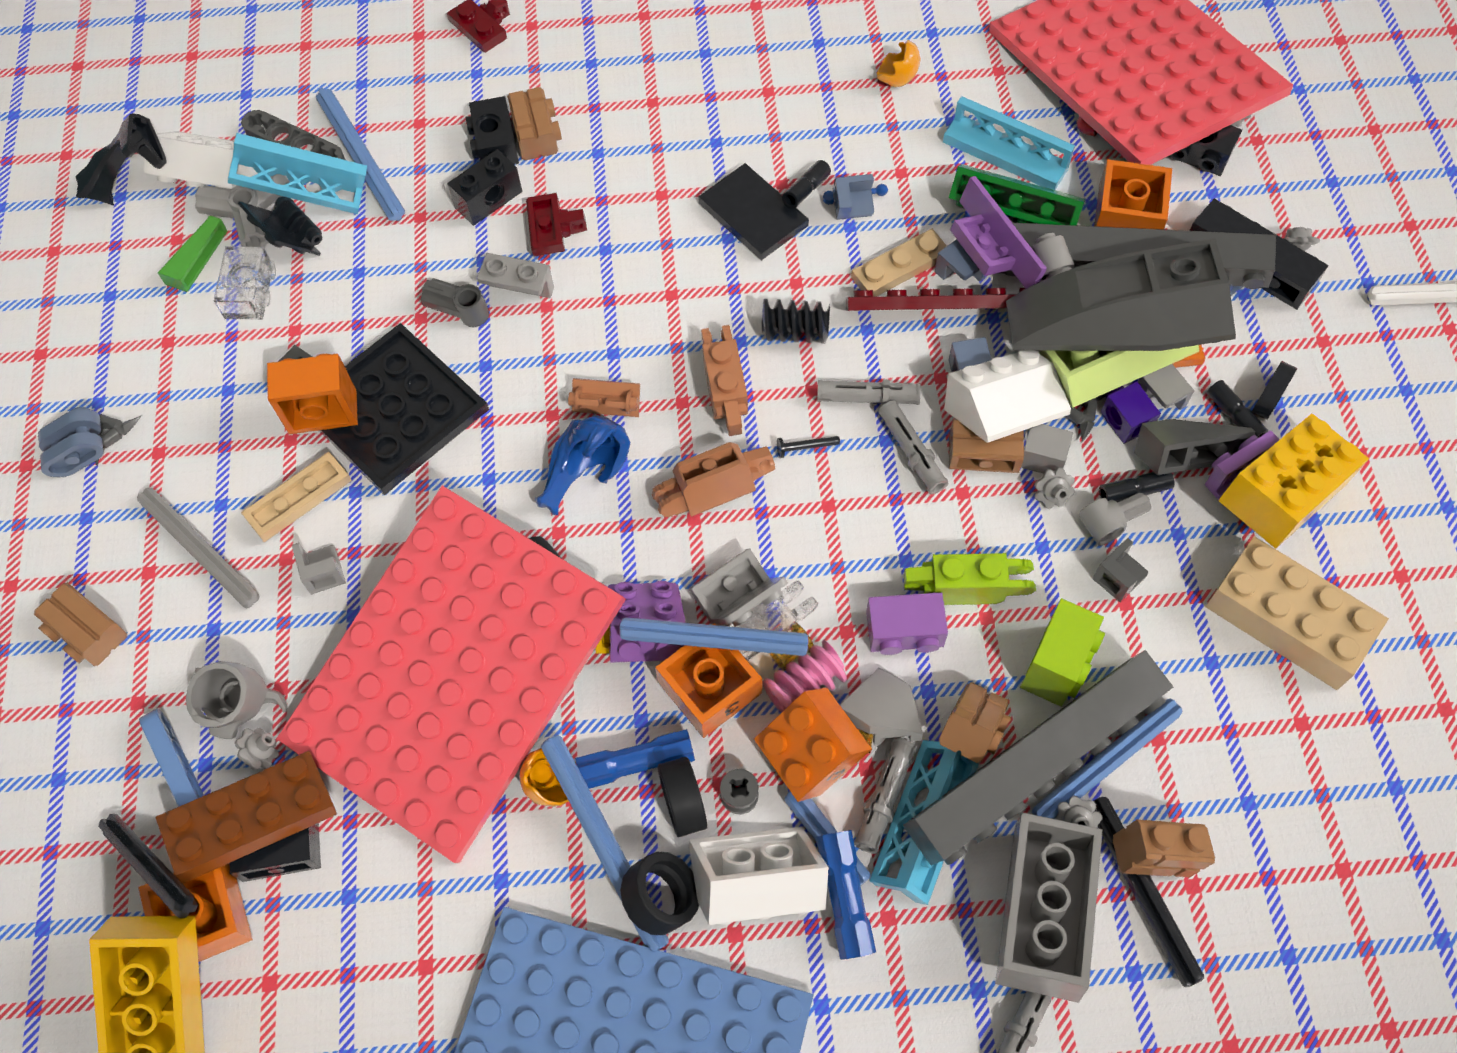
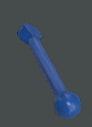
M879 184L876 188H872V195L885 196L888 192L887 185ZM826 191L823 194V202L825 204L831 205L834 203L833 191Z

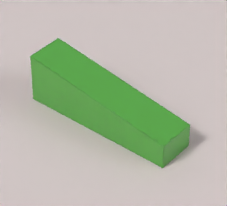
M209 216L162 267L158 275L165 285L185 292L189 291L228 232L220 218Z

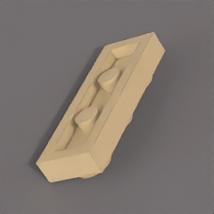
M931 228L853 269L851 278L860 290H873V297H877L935 266L938 252L947 247V245Z
M327 452L241 513L263 542H266L352 480L333 455Z

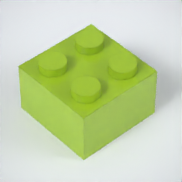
M1061 598L1046 627L1020 688L1060 707L1063 706L1068 696L1075 699L1080 687L1083 686L1092 666L1090 664L1094 654L1097 653L1105 636V632L1099 630L1104 616Z

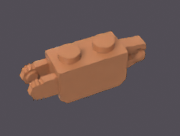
M729 325L721 327L722 341L713 343L709 328L701 329L703 363L714 419L725 418L729 436L742 434L740 415L748 414V396L736 339H732Z
M728 442L678 462L672 470L674 478L652 488L651 495L653 500L658 502L659 507L657 509L664 518L673 517V515L689 511L692 517L756 491L754 481L775 470V463L767 446L742 453L738 444Z

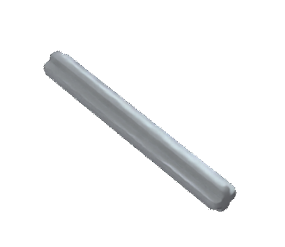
M145 488L142 493L138 494L137 501L244 608L252 607L259 600V594L153 488Z

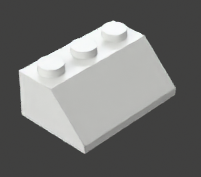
M180 131L157 133L156 135L165 153L167 163L161 169H157L144 158V173L157 175L158 181L177 182V179L185 180L186 185L190 187H203L208 184L219 188L232 189L237 186L228 183L234 149V141ZM239 164L237 174L247 177L252 176L254 168Z
M1020 350L1019 352L996 357L991 361L975 366H967L962 370L948 374L944 410L987 443L1070 415L1071 408L1054 364L1036 350Z
M802 827L689 839L697 899L709 925H728L736 921L751 919L767 920L774 916L789 914L805 915L812 911L826 910L829 867Z

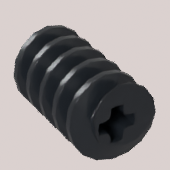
M768 299L763 300L762 333L765 331L768 341H773L776 332H778L781 342H786L789 333H792L794 342H799L802 334L805 333L808 343L813 342L816 334H818L821 344L826 343L829 335L830 304L827 311H824L821 301H817L812 311L808 301H803L800 310H797L795 301L790 300L787 309H784L781 300L777 299L774 308L771 309Z

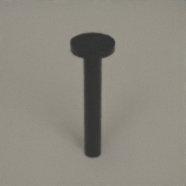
M839 436L784 443L781 437L777 438L779 458H784L786 451L840 445Z

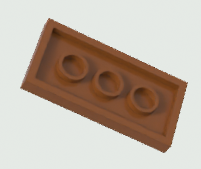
M307 751L160 814L155 818L174 874L183 884L337 815V812L311 753Z

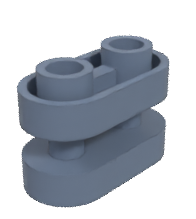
M77 407L39 430V448L43 451L40 455V465L43 474L50 477H67L103 456V441L98 435L101 432V423L97 412L86 407Z

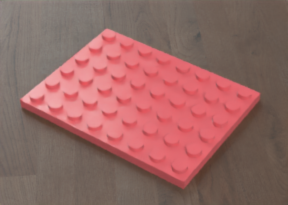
M1037 0L990 22L989 33L1128 162L1152 165L1289 96L1293 87L1292 83L1189 0Z
M442 485L276 739L299 755L310 751L316 767L453 863H460L626 598Z

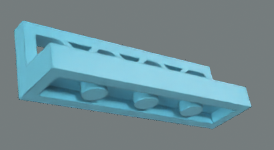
M963 96L957 102L954 120L944 133L943 143L1039 186L1053 190L1057 189L1067 173L1075 145ZM968 111L974 114L978 120L975 121L964 116V112ZM993 124L1002 126L1005 133L996 130ZM1021 136L1031 139L1034 145L1025 143ZM1052 148L1064 153L1063 159L1052 155L1049 149Z
M236 133L228 183L358 214L367 165ZM240 164L252 167L258 174L252 177L237 174L238 166ZM281 174L285 175L290 182L280 185L274 183L270 177ZM313 182L319 184L323 190L313 193L307 191L303 185ZM340 190L354 192V202L340 199L335 192Z
M922 741L871 875V883L878 887L901 891L915 903L929 904L944 861L930 865L911 837L902 842L903 824L976 772L979 763L962 756L961 751L954 752L940 745V742ZM932 753L943 754L939 765L929 771L927 766ZM928 787L929 792L926 800L916 806L914 801L917 793ZM900 858L902 865L897 878L886 877L890 865Z

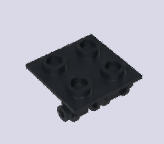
M278 198L273 211L239 201L238 205L246 212L247 220L265 233L264 238L270 244L278 248H282V246L290 247L300 254L308 252L320 256L321 253L315 245L322 241V232L291 198Z

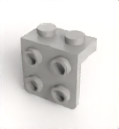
M749 548L690 587L689 591L711 624L716 623L717 625L725 626L733 624L736 627L753 616L752 608L762 603L766 606L783 595L781 588L788 584L784 576L769 578Z

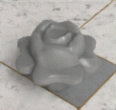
M1304 227L1289 228L1284 238L1304 251L1309 249L1311 245L1320 242L1319 238L1312 237V229Z
M1061 467L1055 471L1051 469L1045 470L1043 477L1034 484L1038 490L1035 493V499L1043 502L1048 509H1051L1054 505L1058 507L1064 506L1068 497L1072 496L1075 492L1072 487L1075 482L1074 477L1067 475Z
M246 728L243 730L241 738L235 741V746L239 749L238 758L250 766L252 770H258L260 767L264 770L270 768L272 761L279 756V752L274 748L276 746L274 736L270 733H265L261 728H257L254 731Z
M1073 795L1069 799V804L1063 801L1058 804V814L1055 819L1098 828L1102 815L1100 812L1095 811L1096 804L1094 801H1083Z

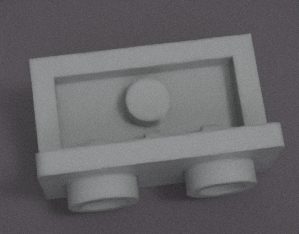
M486 253L477 276L480 284L551 298L554 290L549 265Z

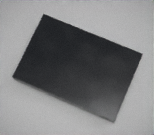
M746 163L698 196L699 204L761 261L809 226V218L797 208L791 209L787 207L782 201V195Z

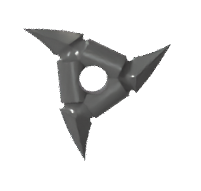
M1109 392L1080 404L1084 406V412L1077 410L1075 407L1072 408L1070 405V415L1066 417L1076 425L1080 424L1081 443L1095 424L1093 421L1095 420L1097 401L1104 398Z
M99 414L101 432L98 435L102 438L103 448L106 449L122 439V435H126L141 416L122 423L121 420ZM103 429H110L107 433L101 435Z

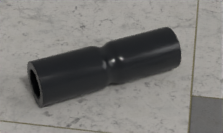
M823 160L816 161L801 178L782 194L783 203L791 209L796 208L811 194L812 190H815L830 175L831 168L829 164Z
M1223 380L1217 381L1207 390L1206 394L1225 415L1231 418L1235 426L1252 428L1256 431L1255 435L1258 438L1269 431L1251 410L1243 405L1242 400Z
M1154 472L1139 475L1136 478H1127L1103 484L1099 487L1100 498H1106L1108 501L1114 500L1118 503L1138 493L1149 495L1173 489L1174 477L1172 473L1156 475Z

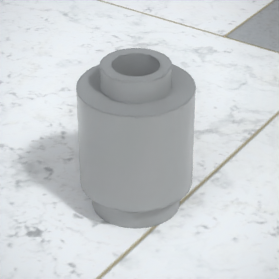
M1052 232L1042 235L1035 240L1036 245L1032 249L1047 267L1042 277L1043 280L1075 267L1062 235L1056 236Z

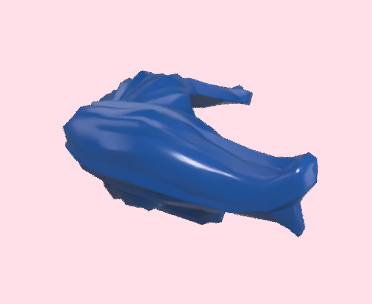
M598 415L585 418L584 420H572L553 447L545 490L540 496L535 497L537 506L540 508L547 507L552 515H558L559 504L569 486L587 468L599 464H605V469L598 477V480L606 484L608 480L618 473L628 456L631 442L626 434V430L614 421Z

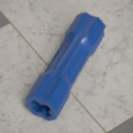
M687 729L658 736L651 742L617 751L604 750L575 758L577 767L589 789L613 783L623 776L658 768V764L682 757H687L690 762L695 761Z
M852 830L816 836L818 851L829 867L827 884L835 919L834 932L840 960L876 953L871 924L866 916L856 866L857 855Z

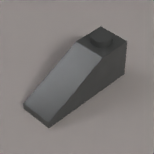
M1177 419L1147 422L1141 425L1134 453L1156 475L1212 467V464L1223 454L1229 452L1233 455L1238 452L1240 445L1255 435L1256 431L1248 427Z

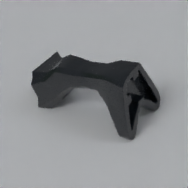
M135 113L127 116L112 142L97 151L87 166L75 176L78 185L76 198H88L114 206L112 188L115 178L125 159L132 157L136 152L157 169H161L167 163L165 153L149 118Z

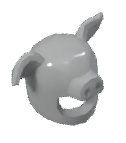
M218 661L205 665L202 668H195V674L192 676L187 687L186 705L191 718L199 725L209 728V734L218 738H236L240 725L254 718L265 703H275L281 707L283 713L287 711V703L284 696L276 690L267 688L263 678L254 669L240 663Z

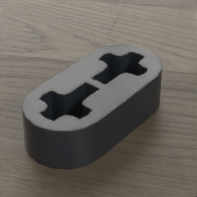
M1281 361L1251 412L1268 420L1298 368Z

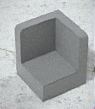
M1173 364L1143 376L1138 381L1148 397L1154 396L1164 408H1168L1173 404L1179 410L1185 408L1195 391Z
M1045 424L1030 428L1021 468L1042 474L1047 469L1055 471L1059 467L1063 468L1073 432Z
M300 543L292 545L300 580L311 595L346 583L337 549L334 545L309 553L305 552Z

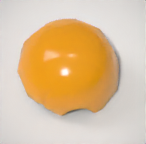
M907 40L905 43L899 42L900 53H888L877 72L878 80L893 87H902L915 77L921 58L917 45L910 40Z
M540 748L529 753L520 769L519 775L521 788L525 795L533 803L549 807L561 806L569 802L542 749Z

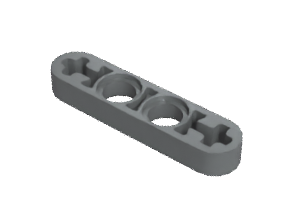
M252 110L242 118L241 124L248 136L299 149L304 145L310 144L314 146L310 150L311 152L346 160L339 146L267 112ZM278 134H289L285 140H274Z

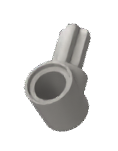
M1143 493L1135 494L1118 503L1114 500L1108 501L1106 498H1101L1083 508L1079 513V517L1099 546L1105 545L1118 538L1126 530L1128 521L1151 510L1150 499Z

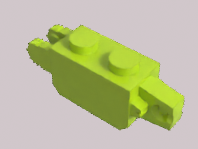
M1007 553L933 554L932 560L923 562L922 567L905 568L903 574L904 590L924 591V594L942 592L944 605L998 604L1004 602L1006 596H1024L1036 591L1034 581L1027 579L1009 580V575L1030 573L1034 570L1032 561L1028 559H1007Z

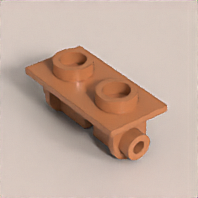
M573 378L572 392H569L568 404L572 406V412L639 417L640 383Z

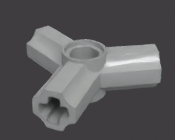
M276 174L270 177L276 184L285 185L290 182L285 175ZM206 185L198 187L195 194V207L198 213L234 218L242 248L254 252L265 249V246L269 243L264 238L265 233L247 220L246 212L238 203L240 201L266 209L280 198V195L238 185L232 189Z

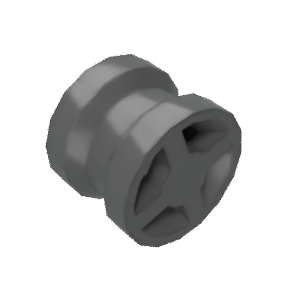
M735 769L724 775L720 784V797L727 811L742 815L749 813L755 808L759 796L757 779L751 772L744 769Z

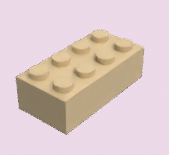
M1255 536L1240 554L1205 606L1335 690H1338L1355 675L1389 619Z

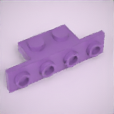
M970 177L959 202L971 217L954 220L950 231L984 276L1012 270L1025 289L1039 283L1047 267L977 177Z

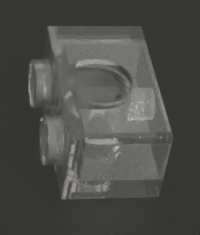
M225 246L213 300L224 319L263 320L265 307L270 305V282L276 276L275 263L273 260H270L264 247Z

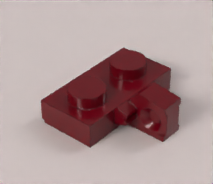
M466 0L447 12L448 20L485 53L507 39L506 30L499 25L504 18L510 15L506 0H489L487 5L484 3L480 6L473 0Z
M557 193L526 199L531 250L534 257L564 252V238L571 236V234L587 231L586 217L583 209L572 211L560 209Z

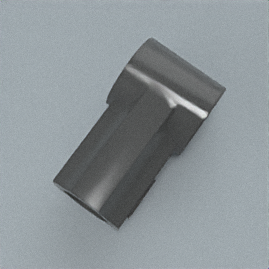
M433 278L432 280H427L422 287L420 300L424 307L461 318L462 322L468 327L481 326L488 320L489 309L477 286L473 284L457 286Z

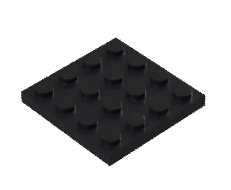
M400 323L345 366L356 388L358 425L318 431L383 495H386L486 413L489 407L483 398Z

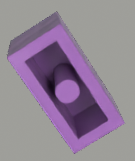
M942 592L868 598L866 615L871 652L880 651L883 655H895L901 653L902 650L917 649L918 652L929 653L944 647L948 636Z

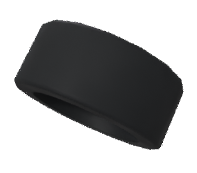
M682 757L658 764V774L664 798L677 837L707 829L704 805L689 759Z
M655 852L632 865L623 876L620 888L622 905L629 919L639 929L651 935H666L691 921L698 911L699 903L693 871L681 858L669 852ZM647 873H654L660 876L669 885L675 902L672 915L659 910L651 901L646 887Z

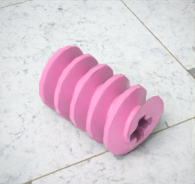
M823 639L822 647L818 645L811 647L810 656L808 654L799 656L798 664L795 662L787 663V673L777 670L774 673V681L765 678L762 684L772 703L780 712H783L804 691L821 689L820 686L822 684L833 691L835 685L832 678L836 676L842 682H846L847 677L844 665L837 652Z

